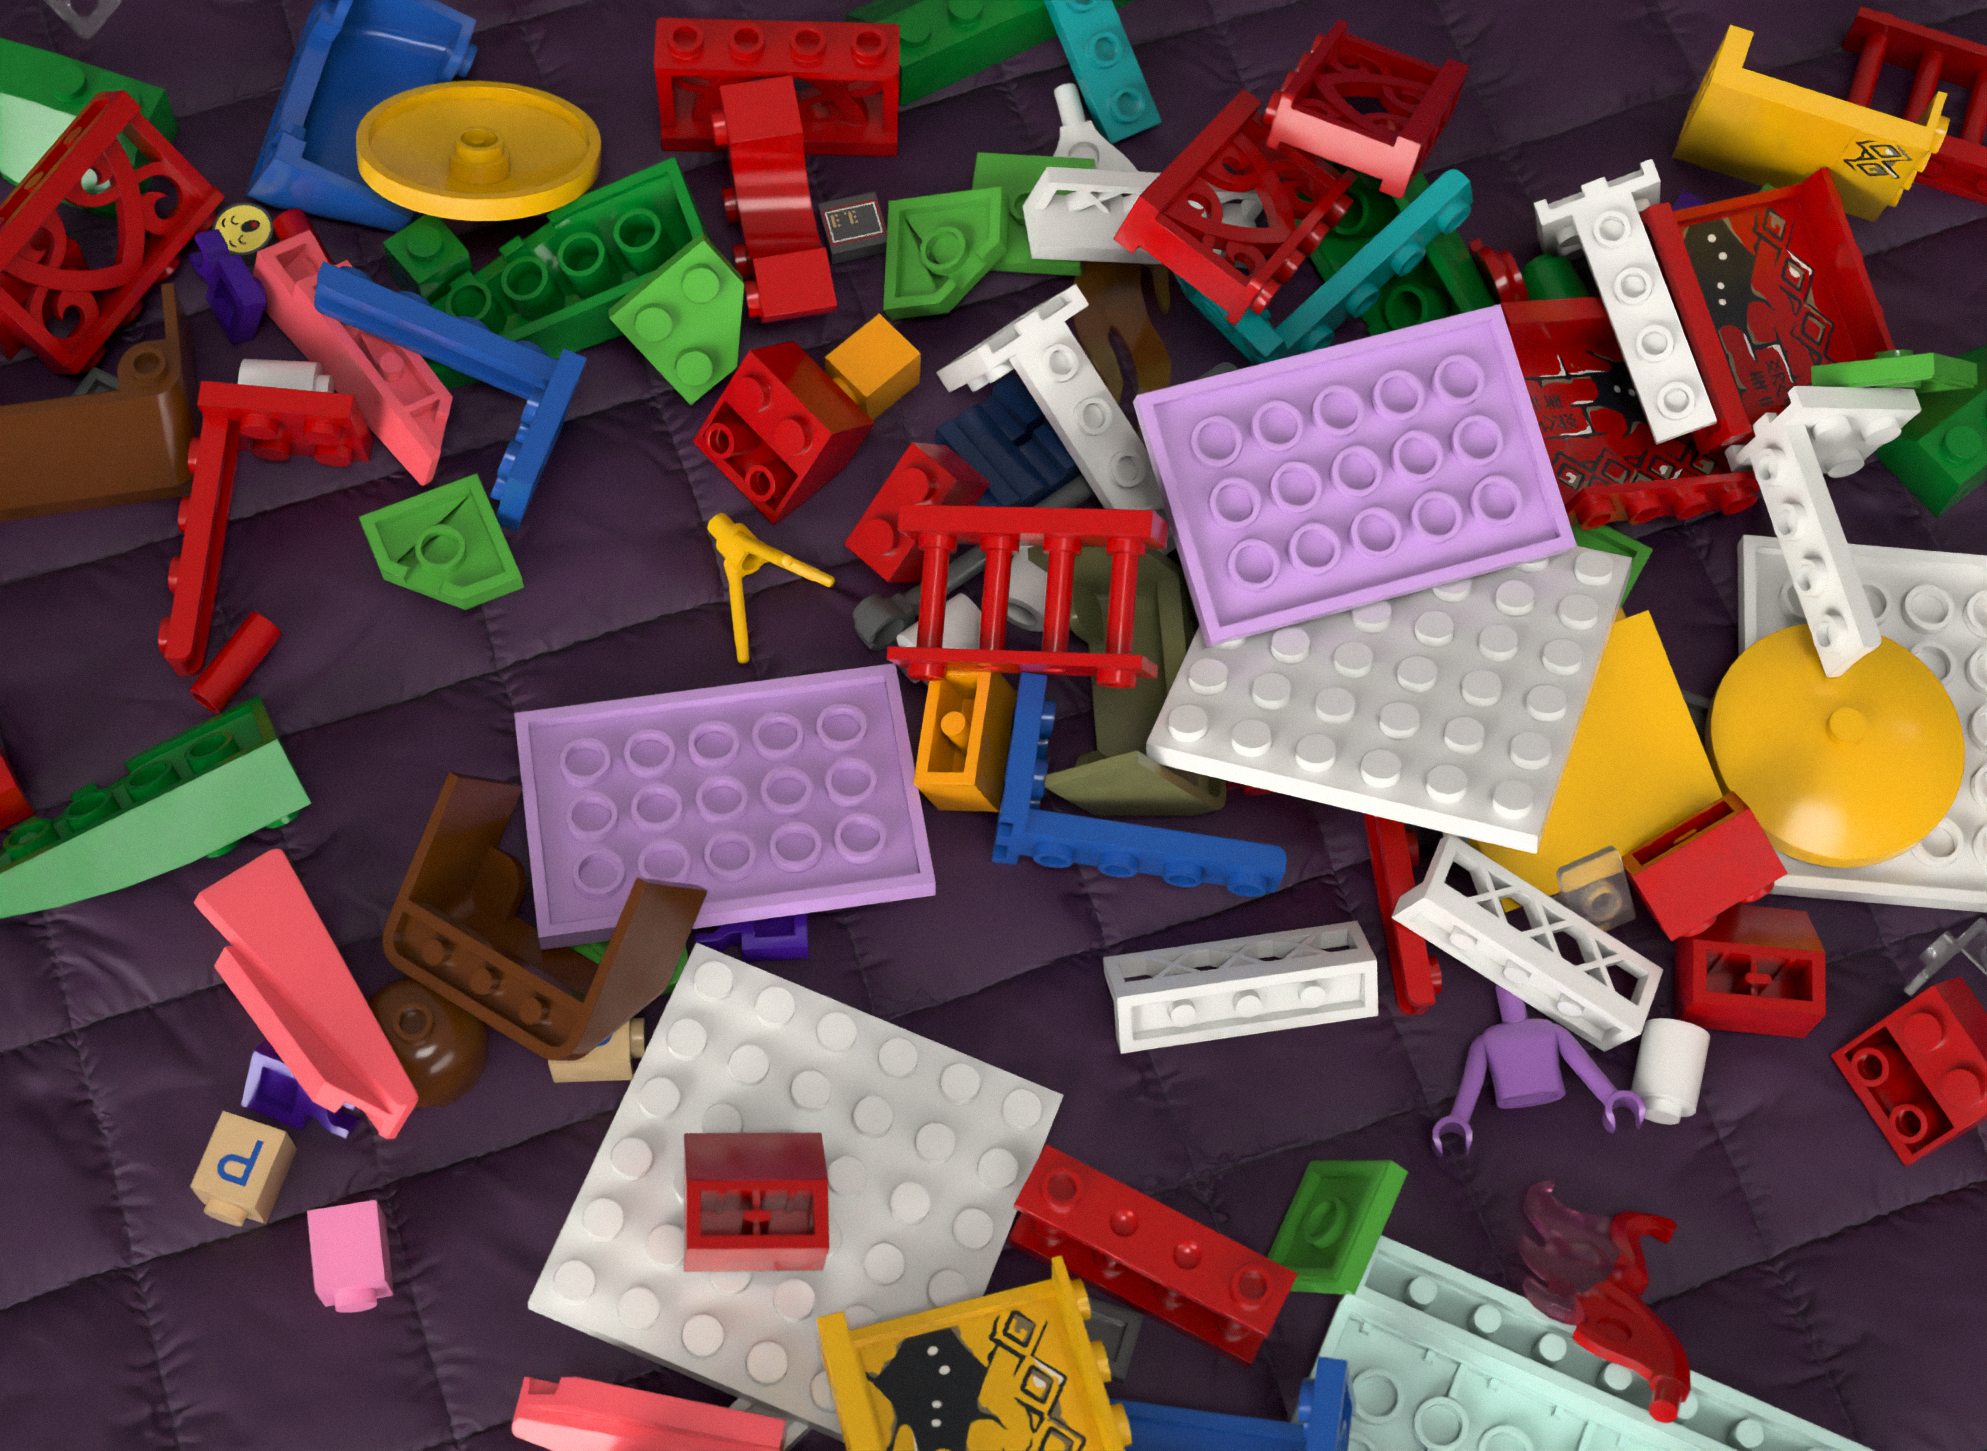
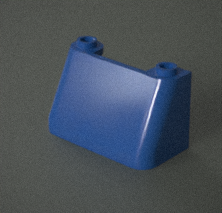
M316 0L297 43L249 179L246 196L272 207L286 210L298 208L306 214L397 233L407 224L410 225L421 218L423 213L407 209L379 195L364 181L357 166V128L363 117L373 107L396 94L421 86L451 82L455 75L464 78L477 52V45L470 43L477 20L436 0Z

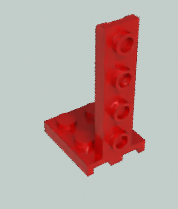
M201 381L197 405L204 415L200 437H192L188 451L189 472L194 474L191 496L184 495L182 497L178 512L179 531L184 533L181 556L174 555L169 566L168 586L170 593H174L171 616H164L162 618L158 634L159 651L161 654H165L164 658L177 675L194 677L201 674L205 668L240 450L252 451L253 455L271 461H285L289 459L290 455L314 457V460L321 464L334 467H346L351 465L352 461L370 462L373 437L354 395Z
M1226 780V790L1243 788V793L1246 796L1274 793V791ZM1363 813L1396 1007L1400 1013L1407 1016L1424 1014L1436 1003L1435 995L1441 994L1442 977L1438 959L1435 955L1428 956L1423 937L1391 918L1399 897L1415 887L1412 868L1419 865L1417 837L1413 829H1405L1404 822Z

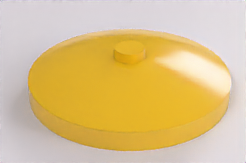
M455 81L410 89L396 94L373 107L363 117L356 132L357 166L364 181L374 191L389 201L407 209L447 219L501 221L526 218L558 209L586 193L597 180L601 167L600 133L593 120L584 111L556 95L511 83Z
M1808 623L1778 630L1752 644L1735 660L1712 697L1705 725V749L1722 796L1734 791L1749 806L1772 847L1792 858L1810 864L1836 868L1864 867L1891 860L1918 845L1932 832L1949 811L1960 789L1965 764V742L1955 706L1942 683L1918 657L1881 635V644L1855 662L1840 677H1826Z

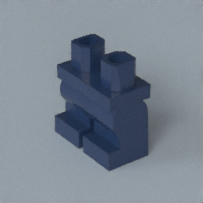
M1012 373L993 386L992 395L980 404L967 408L954 420L950 419L936 428L934 444L948 446L991 482L975 506L1033 507L1081 474L1080 469L1049 421L1044 423L1045 415L1033 396Z

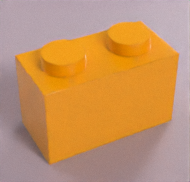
M947 671L946 681H929L913 784L938 810L999 812L1013 709L1017 693L1001 673Z

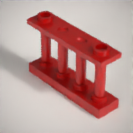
M1860 6L1841 47L1842 49L1860 54L1847 102L1869 108L1883 62L1916 72L1903 116L1904 120L1913 123L1918 120L1934 98L1938 80L1971 89L1972 92L1959 138L1946 134L1938 153H1931L1922 173L1917 171L1913 182L1987 205V147L1982 146L1987 127V46L1897 18L1888 12L1875 11Z
M943 505L899 506L898 531L917 542L918 549L924 551L916 647L888 646L887 660L908 669V678L921 681H946L947 671L1016 674L1027 672L1044 675L1097 676L1096 685L1121 689L1135 688L1137 678L1157 679L1158 665L1143 655H1132L1139 558L1146 557V549H1167L1168 523L1154 510ZM957 544H980V551L986 553L978 649L942 648L950 554L957 552ZM1019 545L1043 546V553L1049 555L1041 651L1005 650L1012 555L1019 554ZM1082 547L1106 548V554L1112 556L1105 654L1068 652L1075 557L1082 555Z
M1047 1144L1014 1203L1013 1208L1021 1213L1007 1239L1008 1245L1051 1267L1052 1258L1062 1255L1068 1276L1074 1279L1081 1278L1083 1284L1246 1369L1250 1368L1264 1338H1267L1298 1273Z

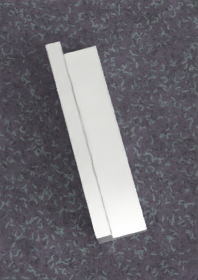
M1046 167L1023 205L1032 259L1162 264L1141 247L1132 254L1113 239L1138 197L1161 173ZM1207 183L1216 193L1222 205V223L1256 228L1255 219L1262 211L1263 205L1255 189L1247 192H1231ZM1057 190L1075 191L1067 195H1054ZM1123 193L1131 194L1123 198H1113ZM1233 199H1244L1241 204L1225 203ZM1188 201L1194 208L1203 209L1197 202ZM1204 209L1202 216L1207 218L1206 211ZM1213 249V252L1221 257L1222 250ZM1235 261L1234 267L1248 268L1240 261Z
M1448 834L1440 839L1424 881L1399 897L1391 917L1604 1052L1641 1035L1664 970L1452 834ZM1453 861L1470 872L1478 895L1466 897L1444 883ZM1510 897L1523 905L1532 929L1521 932L1508 924L1499 900ZM1564 931L1575 938L1585 963L1574 966L1563 959L1553 934ZM1617 965L1638 978L1631 1001L1615 992L1606 967Z
M1358 921L1103 957L1104 975L1114 1002L1116 1041L1121 1054L1378 1016L1377 959ZM1342 946H1349L1350 950L1336 952H1328L1321 950ZM1273 956H1274V957L1281 958V960H1274V961H1267V962H1266V961L1259 960V958H1266V957H1273ZM1213 966L1218 969L1200 971L1194 968ZM1142 975H1148L1153 977L1150 979L1125 982L1124 978Z

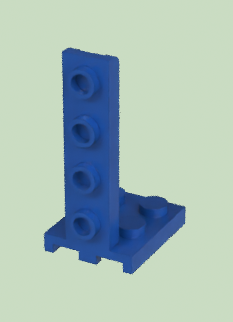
M323 261L317 275L314 307L319 313L528 400L520 419L522 422L515 439L510 440L497 472V480L490 495V498L500 501L496 514L499 525L518 532L571 408V401L580 381L579 377L587 358L564 348L559 360L549 357L544 349L534 343L523 340L511 341L490 332L484 323L468 316L454 317L433 308L425 298L409 291L397 293L374 283L367 274L349 266L338 268Z
M1021 672L1013 709L1011 734L991 862L1017 866L1019 855L1033 857L1036 863L1051 868H1066L1071 866L1072 863L1097 866L1101 873L1112 877L1128 878L1135 876L1137 873L1163 876V880L1166 883L1178 887H1196L1204 882L1227 886L1228 891L1245 897H1259L1265 895L1266 892L1276 893L1286 872L1287 855L1279 846L1039 810L1040 800L1043 799L1045 789L1044 775H1047L1048 760L1045 759L1048 741L1052 735L1056 700L1044 699L1047 675Z
M1318 1357L1315 1379L1305 1377L1302 1379L1298 1405V1421L1303 1422V1424L1108 1398L1110 1405L1121 1402L1127 1415L1132 1445L1125 1446V1451H1348L1352 1416L1355 1417L1356 1399L1347 1360Z

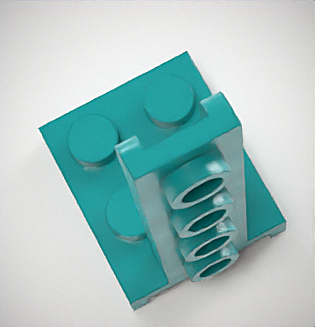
M1043 0L1098 133L1110 144H1113L1162 123L1113 1Z
M1456 169L1443 173L1276 329L1268 321L1272 316L1267 309L1260 316L1249 310L1236 326H1233L1225 320L1229 314L1226 310L1175 272L1173 273L1183 295L1253 366L1327 348L1335 338L1333 331L1350 315L1358 318L1366 313L1378 300L1381 294L1379 289L1396 273L1399 276H1404L1414 269L1426 253L1424 247L1441 231L1445 235L1450 234L1466 220L1471 212L1470 205L1474 202L1471 182L1462 172Z

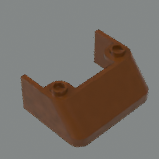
M174 283L161 284L166 339L138 343L122 355L117 368L119 390L0 406V522L178 498L191 493L194 474L189 472L188 451L192 437H200L202 425L200 409L197 405L199 394L193 332Z
M449 772L384 927L383 949L388 961L398 970L539 1056L556 1061H575L581 1059L664 992L708 890L694 884L637 877L600 965L568 946L541 950L537 928L516 917L526 890V875L523 866L516 857L498 847L523 787L514 782Z

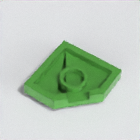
M1002 186L889 201L883 310L892 320L949 313L1007 252L1009 196Z
M701 232L608 310L609 319L680 395L692 405L737 368L744 293L743 277L704 233Z
M477 473L359 517L362 529L385 581L463 610L524 588L522 576Z

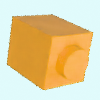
M880 314L825 356V373L872 420H875L920 383L921 353Z

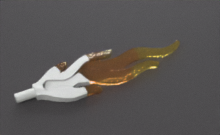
M1069 83L1057 87L1054 94L1063 127H1060V139L1053 157L1095 159L1096 168L1099 170L1139 172L1126 156L1097 132L1091 120H1085L1077 86ZM1120 194L1113 198H1123V196ZM1084 261L1082 276H1075L1073 285H1077L1089 305L1073 315L1075 329L1083 348L1096 366L1106 387L1119 407L1124 392V382L1116 356L1108 341L1111 327L1122 338L1132 356L1137 371L1138 395L1169 387L1171 360L1162 339L1151 324L1141 291L1142 264H1144L1152 273L1158 308L1162 313L1167 314L1170 312L1169 268L1164 264ZM1137 418L1138 435H1139L1140 433H1142V431H1141V428H1140V425H1139V421H1138V418Z

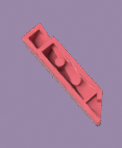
M310 230L258 251L252 277L258 278L264 287L267 301L265 312L310 362L321 363L323 375H332L334 389L338 393L354 395L367 426L422 486L430 483L433 480L439 461L453 396L421 355L323 315L315 309L314 296L317 275L323 261L329 262ZM348 260L334 265L338 268L341 266L352 267Z
M282 849L269 850L199 892L194 904L232 945L225 946L214 965L215 969L310 1099L334 1113L347 1102L365 1112L379 1131L378 1135L386 1139H395L418 1101V1093Z
M524 1377L512 1423V1431L516 1437L552 1451H783L787 1436L786 1421L782 1419L579 1377H561L559 1384Z

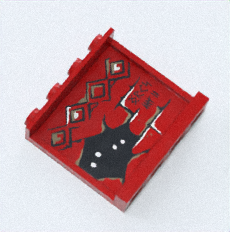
M1828 167L1819 169L1800 184L1672 211L1670 203L1666 202L1649 206L1639 213L1717 419V423L1692 432L1700 456L1725 450L1730 445L1748 444L1755 437L1752 425L1766 412L1776 413L1778 416L1791 404L1788 392L1794 386H1812L1811 366L1875 359L1874 353L1896 350L1884 320L1882 306L1877 301L1864 266L1862 252L1855 242L1843 209L1841 196L1835 188Z
M1601 297L1500 303L1570 526L1580 525L1583 530H1592L1609 522L1628 520L1631 525H1639L1649 522L1656 517L1673 515L1678 520H1686L1703 512L1722 510L1724 515H1733L1748 509L1758 500L1756 494L1761 489L1754 471L1731 472L1725 450L1700 456L1692 432L1656 445Z

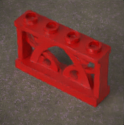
M663 17L657 19L654 70L656 73L662 151L726 153L725 145H715L710 119V110L721 108L719 86L749 82L755 78H775L792 75L793 79L803 80L813 86L801 92L795 91L803 129L804 155L897 157L900 27L897 24Z
M1338 19L1327 35L1320 32L1317 34L1310 52L1304 51L1296 71L1290 70L1282 89H1275L1263 119V124L1271 126L1266 147L1278 150L1283 143L1379 178L1383 180L1379 191L1403 199L1452 119L1470 66L1450 58L1447 59L1443 67L1436 66L1347 33L1349 23ZM1342 97L1379 98L1381 105L1389 113L1362 115Z
M1244 88L1143 191L1113 238L1132 254L1139 247L1144 249L1226 310L1229 314L1225 320L1233 326H1236L1249 310L1260 316L1281 286L1285 287L1306 257L1310 258L1330 229H1335L1354 203V200L1347 196L1346 193L1358 177L1349 169L1342 174L1319 156L1283 143L1278 150L1266 147L1271 126L1263 124L1264 116L1258 112L1263 102ZM1223 164L1231 166L1235 170L1236 175L1229 173ZM1279 177H1282L1286 181L1281 183ZM1207 183L1231 192H1247L1255 189L1263 205L1269 227L1252 228L1222 223V205L1216 193ZM1302 192L1314 202H1304L1295 193L1299 194ZM1188 201L1197 202L1203 209L1194 208ZM1204 209L1206 211L1207 218L1202 216ZM1295 219L1302 221L1297 228L1295 225ZM1213 249L1222 250L1221 257L1213 252ZM1263 255H1272V256L1270 257V259H1269L1268 261H1266V259H1265V257H1264ZM1235 261L1245 264L1249 269L1250 275L1246 276L1234 267Z
M125 90L97 93L0 205V273L33 286L28 295L25 309L0 286V322L44 362V366L53 374L76 375L78 373H85L100 361L106 351L103 343L116 328L127 325L138 315L143 307V302L140 300L153 283L163 281L176 269L180 262V257L177 254L190 239H195L196 233L206 232L211 227L217 217L214 210L225 197L139 112L142 107ZM120 132L151 162L133 170L129 158L117 138ZM89 169H92L97 176L95 185H101L109 179L111 186L99 193L89 194L84 190L81 178ZM155 175L167 178L175 186L178 195L177 205L164 220L156 215L154 205L159 198L168 196L160 192L140 194L138 186L143 180ZM62 200L80 207H99L115 201L118 218V244L114 264L90 270L59 269L66 252V232L63 222L55 209ZM38 229L44 230L50 238V248L44 265L37 262L43 257L46 248H41L38 251L34 250L29 242V239ZM145 232L148 234H152L146 242ZM48 290L57 291L52 307L58 321H63L64 311L70 305L77 308L80 313V321L67 337L59 338L52 335L44 325L42 306ZM105 290L97 301L90 292Z

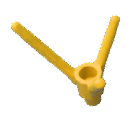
M719 513L709 521L707 529L717 540L716 549L725 558L723 565L729 584L737 661L740 664H746L749 662L750 657L742 579L745 575H750L756 572L764 563L771 562L829 588L834 585L835 578L816 567L791 557L779 549L758 540L743 523H734L727 514Z

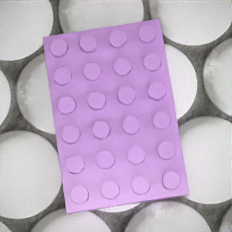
M1500 304L1139 394L1133 401L1206 648L1571 551L1577 546Z
M895 663L514 713L537 930L541 950L610 941L637 877L694 884L708 890L692 929L934 896L936 893V882L919 789L913 784L915 767Z

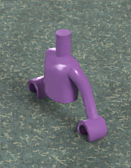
M1496 985L1495 989L1502 1023L1485 1029L1481 1035L1473 1040L1468 1051L1463 1077L1452 1111L1449 1116L1441 1118L1435 1124L1431 1138V1149L1437 1158L1442 1159L1440 1137L1447 1132H1454L1463 1139L1464 1152L1468 1155L1472 1144V1130L1469 1121L1480 1094L1487 1067L1492 1077L1496 1104L1499 1108L1531 1107L1554 1102L1564 1097L1566 1092L1559 1066V1052L1568 1065L1605 1106L1602 1114V1123L1605 1130L1612 1134L1615 1131V1118L1612 1112L1614 1108L1626 1107L1630 1109L1635 1116V1126L1639 1130L1645 1117L1646 1106L1638 1094L1629 1090H1617L1568 1030L1559 1024H1553L1547 1019H1528L1525 1002L1501 986Z

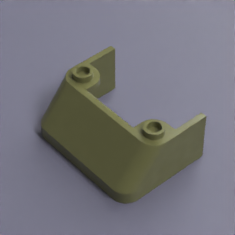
M1043 546L1028 548V560L1048 573L1049 555L1043 553ZM1082 547V555L1075 557L1070 630L1088 643L1089 653L1105 654L1112 569V556L1107 555L1106 548ZM1146 549V557L1139 558L1132 655H1143L1158 665L1157 679L1137 678L1135 688L1121 689L1096 685L1097 676H1091L1097 751H1090L1079 755L1074 768L1044 775L1046 789L1095 816H1198L1220 810L1226 802V780L1161 765L1146 756V742L1199 627L1183 568L1158 549Z

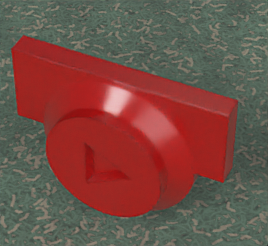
M1480 238L1468 242L1469 253L1496 305L1501 302L1529 301L1522 275L1513 256L1507 249L1498 252L1489 246L1484 247Z

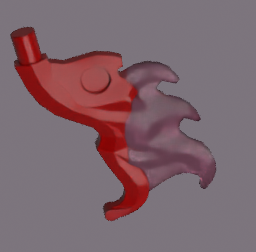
M1542 1181L1534 1184L1524 1200V1212L1528 1221L1541 1234L1546 1246L1539 1247L1525 1234L1522 1235L1518 1246L1523 1260L1537 1276L1546 1282L1548 1287L1541 1285L1532 1276H1526L1522 1287L1527 1299L1548 1318L1563 1324L1577 1326L1572 1339L1597 1357L1634 1370L1648 1381V1388L1653 1391L1649 1406L1650 1415L1661 1423L1673 1422L1678 1416L1680 1404L1685 1403L1691 1391L1690 1366L1685 1349L1675 1333L1640 1298V1295H1643L1647 1288L1649 1277L1639 1240L1642 1236L1650 1235L1661 1242L1668 1243L1671 1241L1677 1228L1676 1222L1669 1218L1639 1211H1625L1615 1217L1578 1212L1564 1206L1551 1194L1555 1187L1554 1181Z

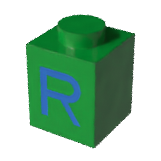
M425 214L383 242L391 277L401 291L418 294L430 304L447 294L452 289L449 283L469 270L474 275L469 251L439 217Z

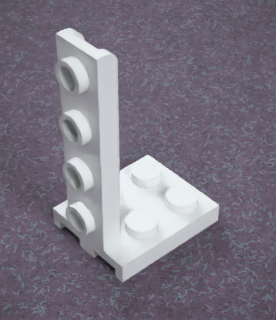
M1650 159L1640 163V170L1609 182L1606 181L1605 177L1581 185L1582 192L1550 204H1547L1546 199L1535 202L1534 209L1537 236L1543 254H1552L1553 257L1566 256L1570 261L1586 256L1656 445L1713 425L1717 423V419L1639 215L1647 207L1660 204L1661 181L1654 162Z
M1076 284L1032 308L936 372L949 393L965 384H968L972 392H975L1015 368L1105 509L1154 510L1168 523L1167 549L1158 550L1167 555L1176 548L1148 451L1065 323L1067 319L1089 305Z
M1794 386L1788 392L1791 404L1777 416L1776 413L1766 412L1752 425L1755 437L1747 445H1730L1724 451L1731 472L1754 471L1826 677H1840L1855 662L1876 649L1881 644L1882 638L1822 473H1828L1833 478L1851 475L1864 466V460L1881 445L1897 438L1901 433V428L1922 411L1914 389Z

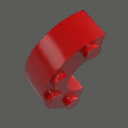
M792 75L719 86L721 108L711 109L710 119L715 145H725L731 187L721 188V197L726 223H738L741 243L732 245V255L735 269L741 274L743 280L749 279V281H744V299L748 318L759 317L761 323H769L835 312L837 302L826 247L821 245L812 209L805 165L803 129Z

